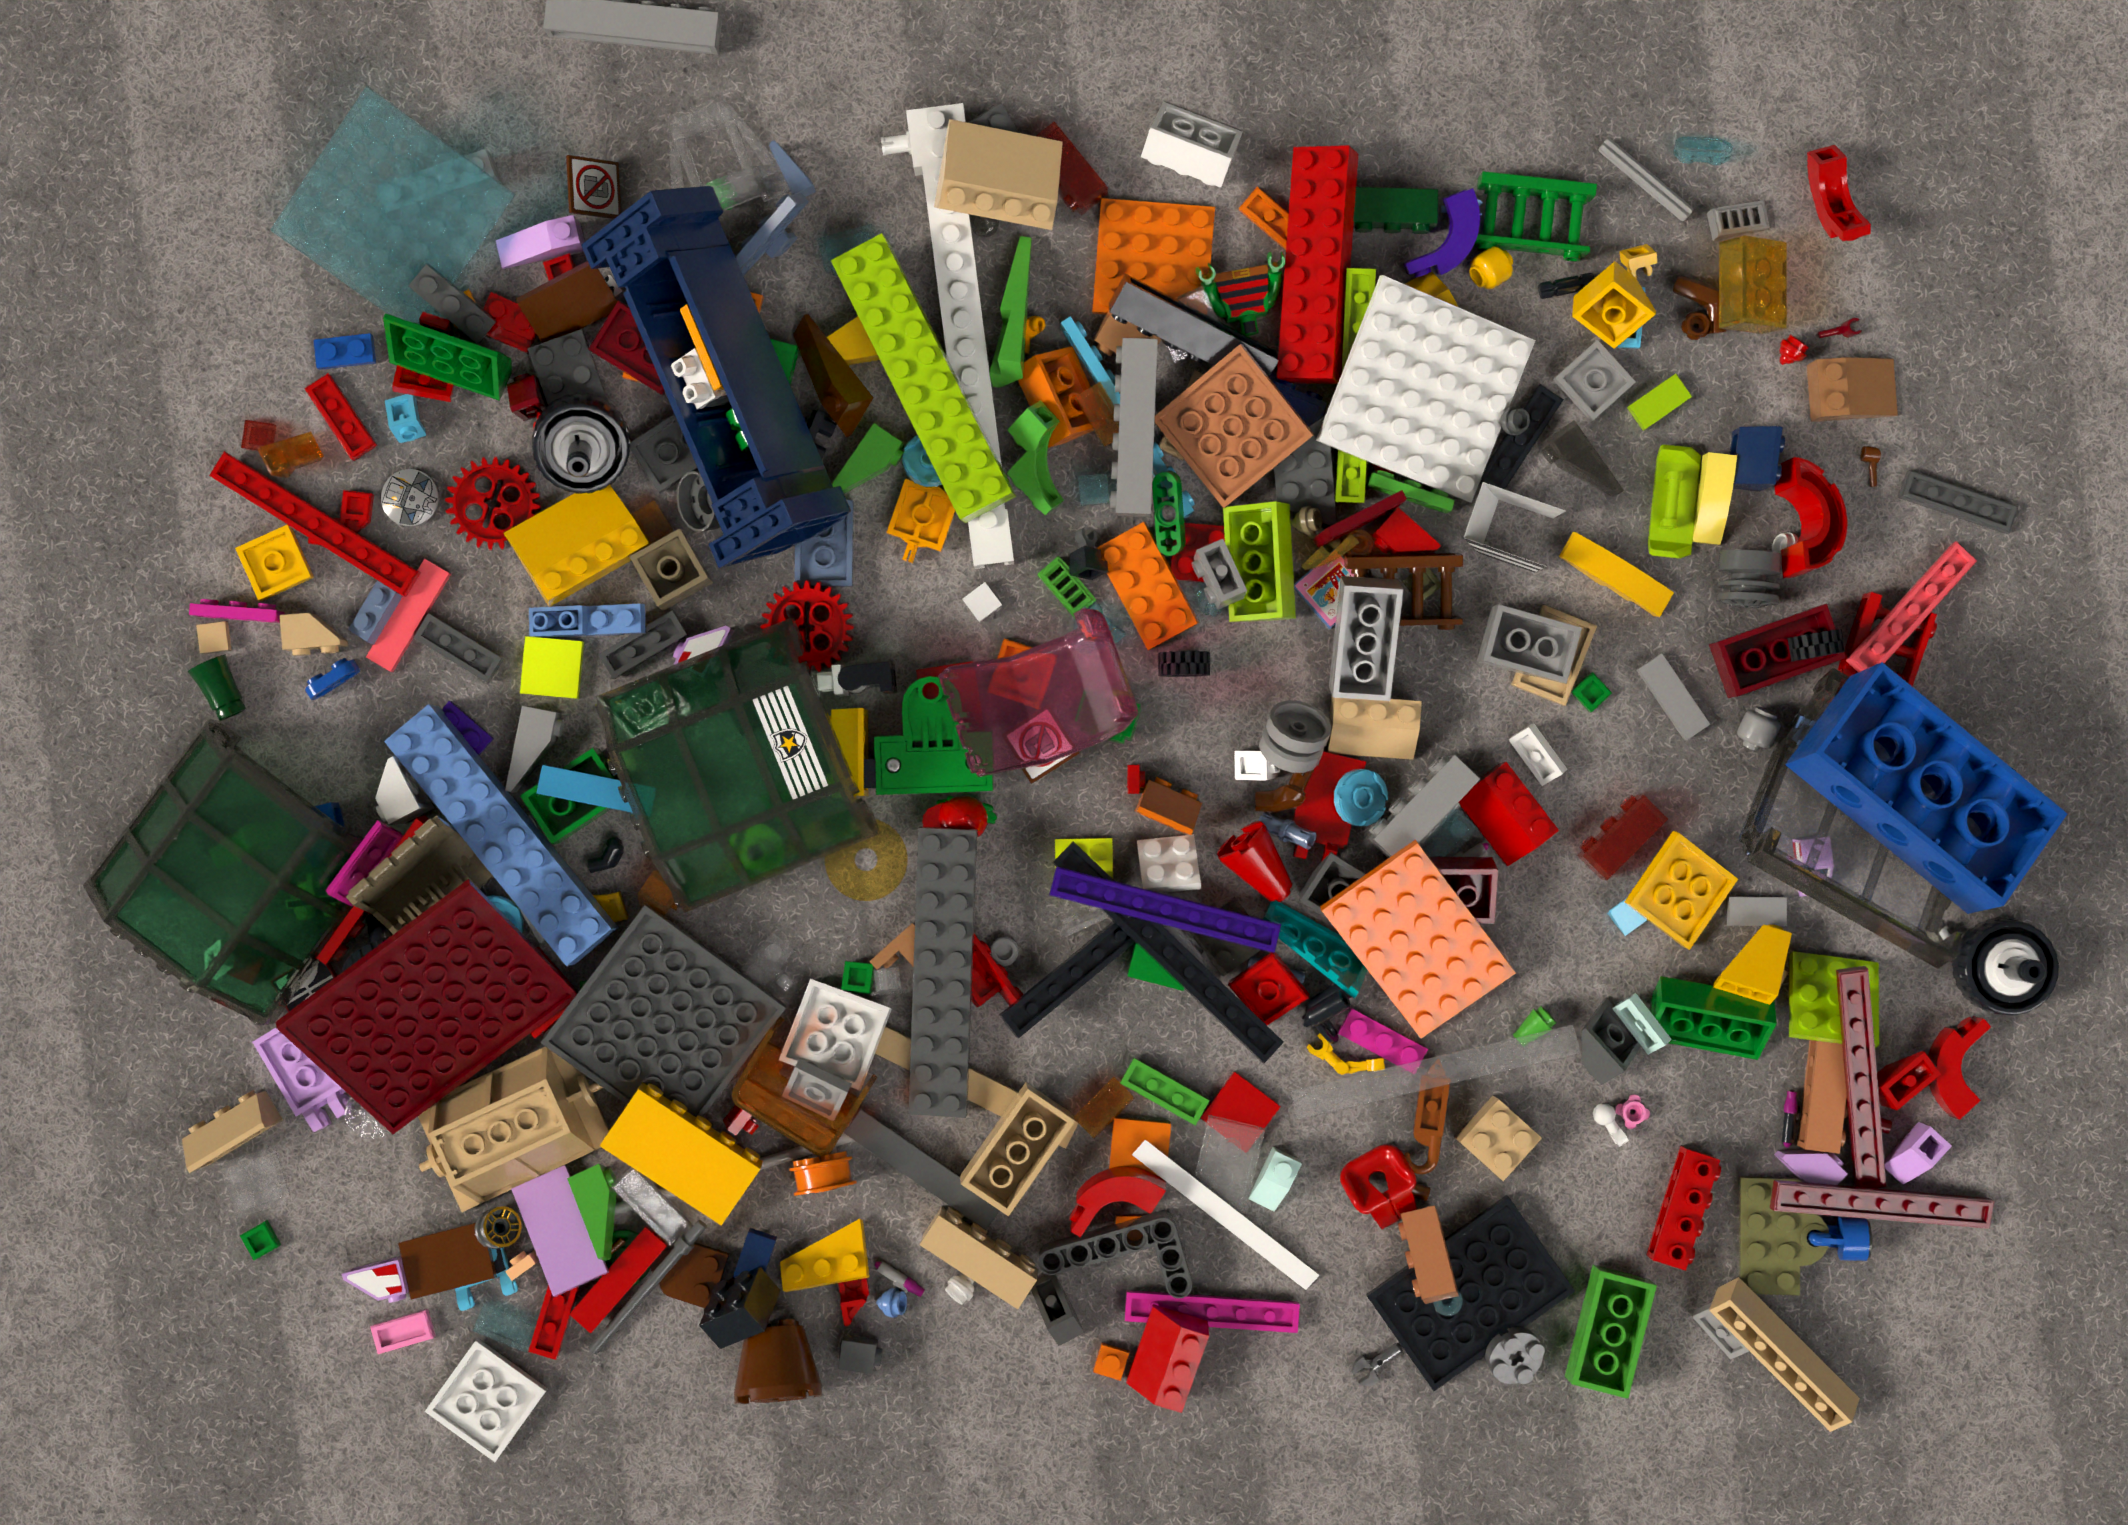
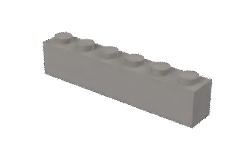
M546 0L543 29L549 37L718 55L722 20L719 13L709 7H699L698 10H692L680 4H670V7L658 6L657 3L652 1H642L641 4L630 3L629 0Z
M1123 338L1122 346H1117L1116 363L1122 364L1121 375H1115V392H1120V404H1114V421H1119V433H1113V450H1118V462H1112L1111 479H1117V491H1111L1110 508H1116V516L1151 517L1158 339Z

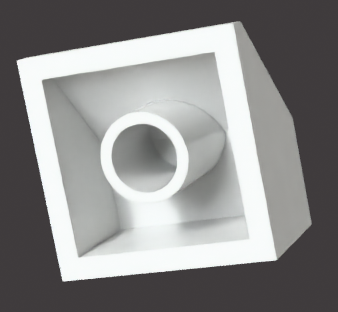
M396 756L388 758L375 797L378 803L376 810L380 818L384 822L387 821L388 824H405L434 809L428 795Z

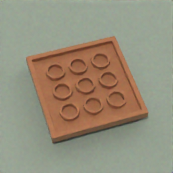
M1242 344L1238 345L1157 413L1154 420L1156 425L1223 508L1227 507L1315 435Z

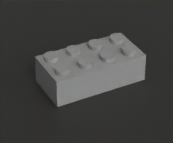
M1341 576L1329 689L1333 698L1390 701L1403 597V587L1399 580Z
M1456 755L1439 756L1428 767L1431 771L1429 775L1415 780L1408 788L1411 793L1406 798L1397 799L1388 809L1391 814L1386 819L1380 818L1370 827L1368 831L1371 835L1367 839L1387 858L1393 856L1415 839L1420 843L1480 780Z

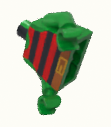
M1271 252L1267 254L1269 269L1267 265L1215 273L1213 266L1208 263L1209 272L1202 275L1201 269L1196 267L1195 272L1200 280H1202L1201 286L1206 304L1218 317H1225L1226 323L1239 321L1242 334L1246 336L1258 334L1256 318L1267 315L1268 310L1275 306L1281 291V268L1285 265L1283 252H1281V259L1278 262L1271 261Z

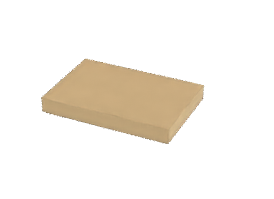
M1542 605L1539 616L1582 628L1567 684L1516 672L1511 685L1566 706L1597 626Z

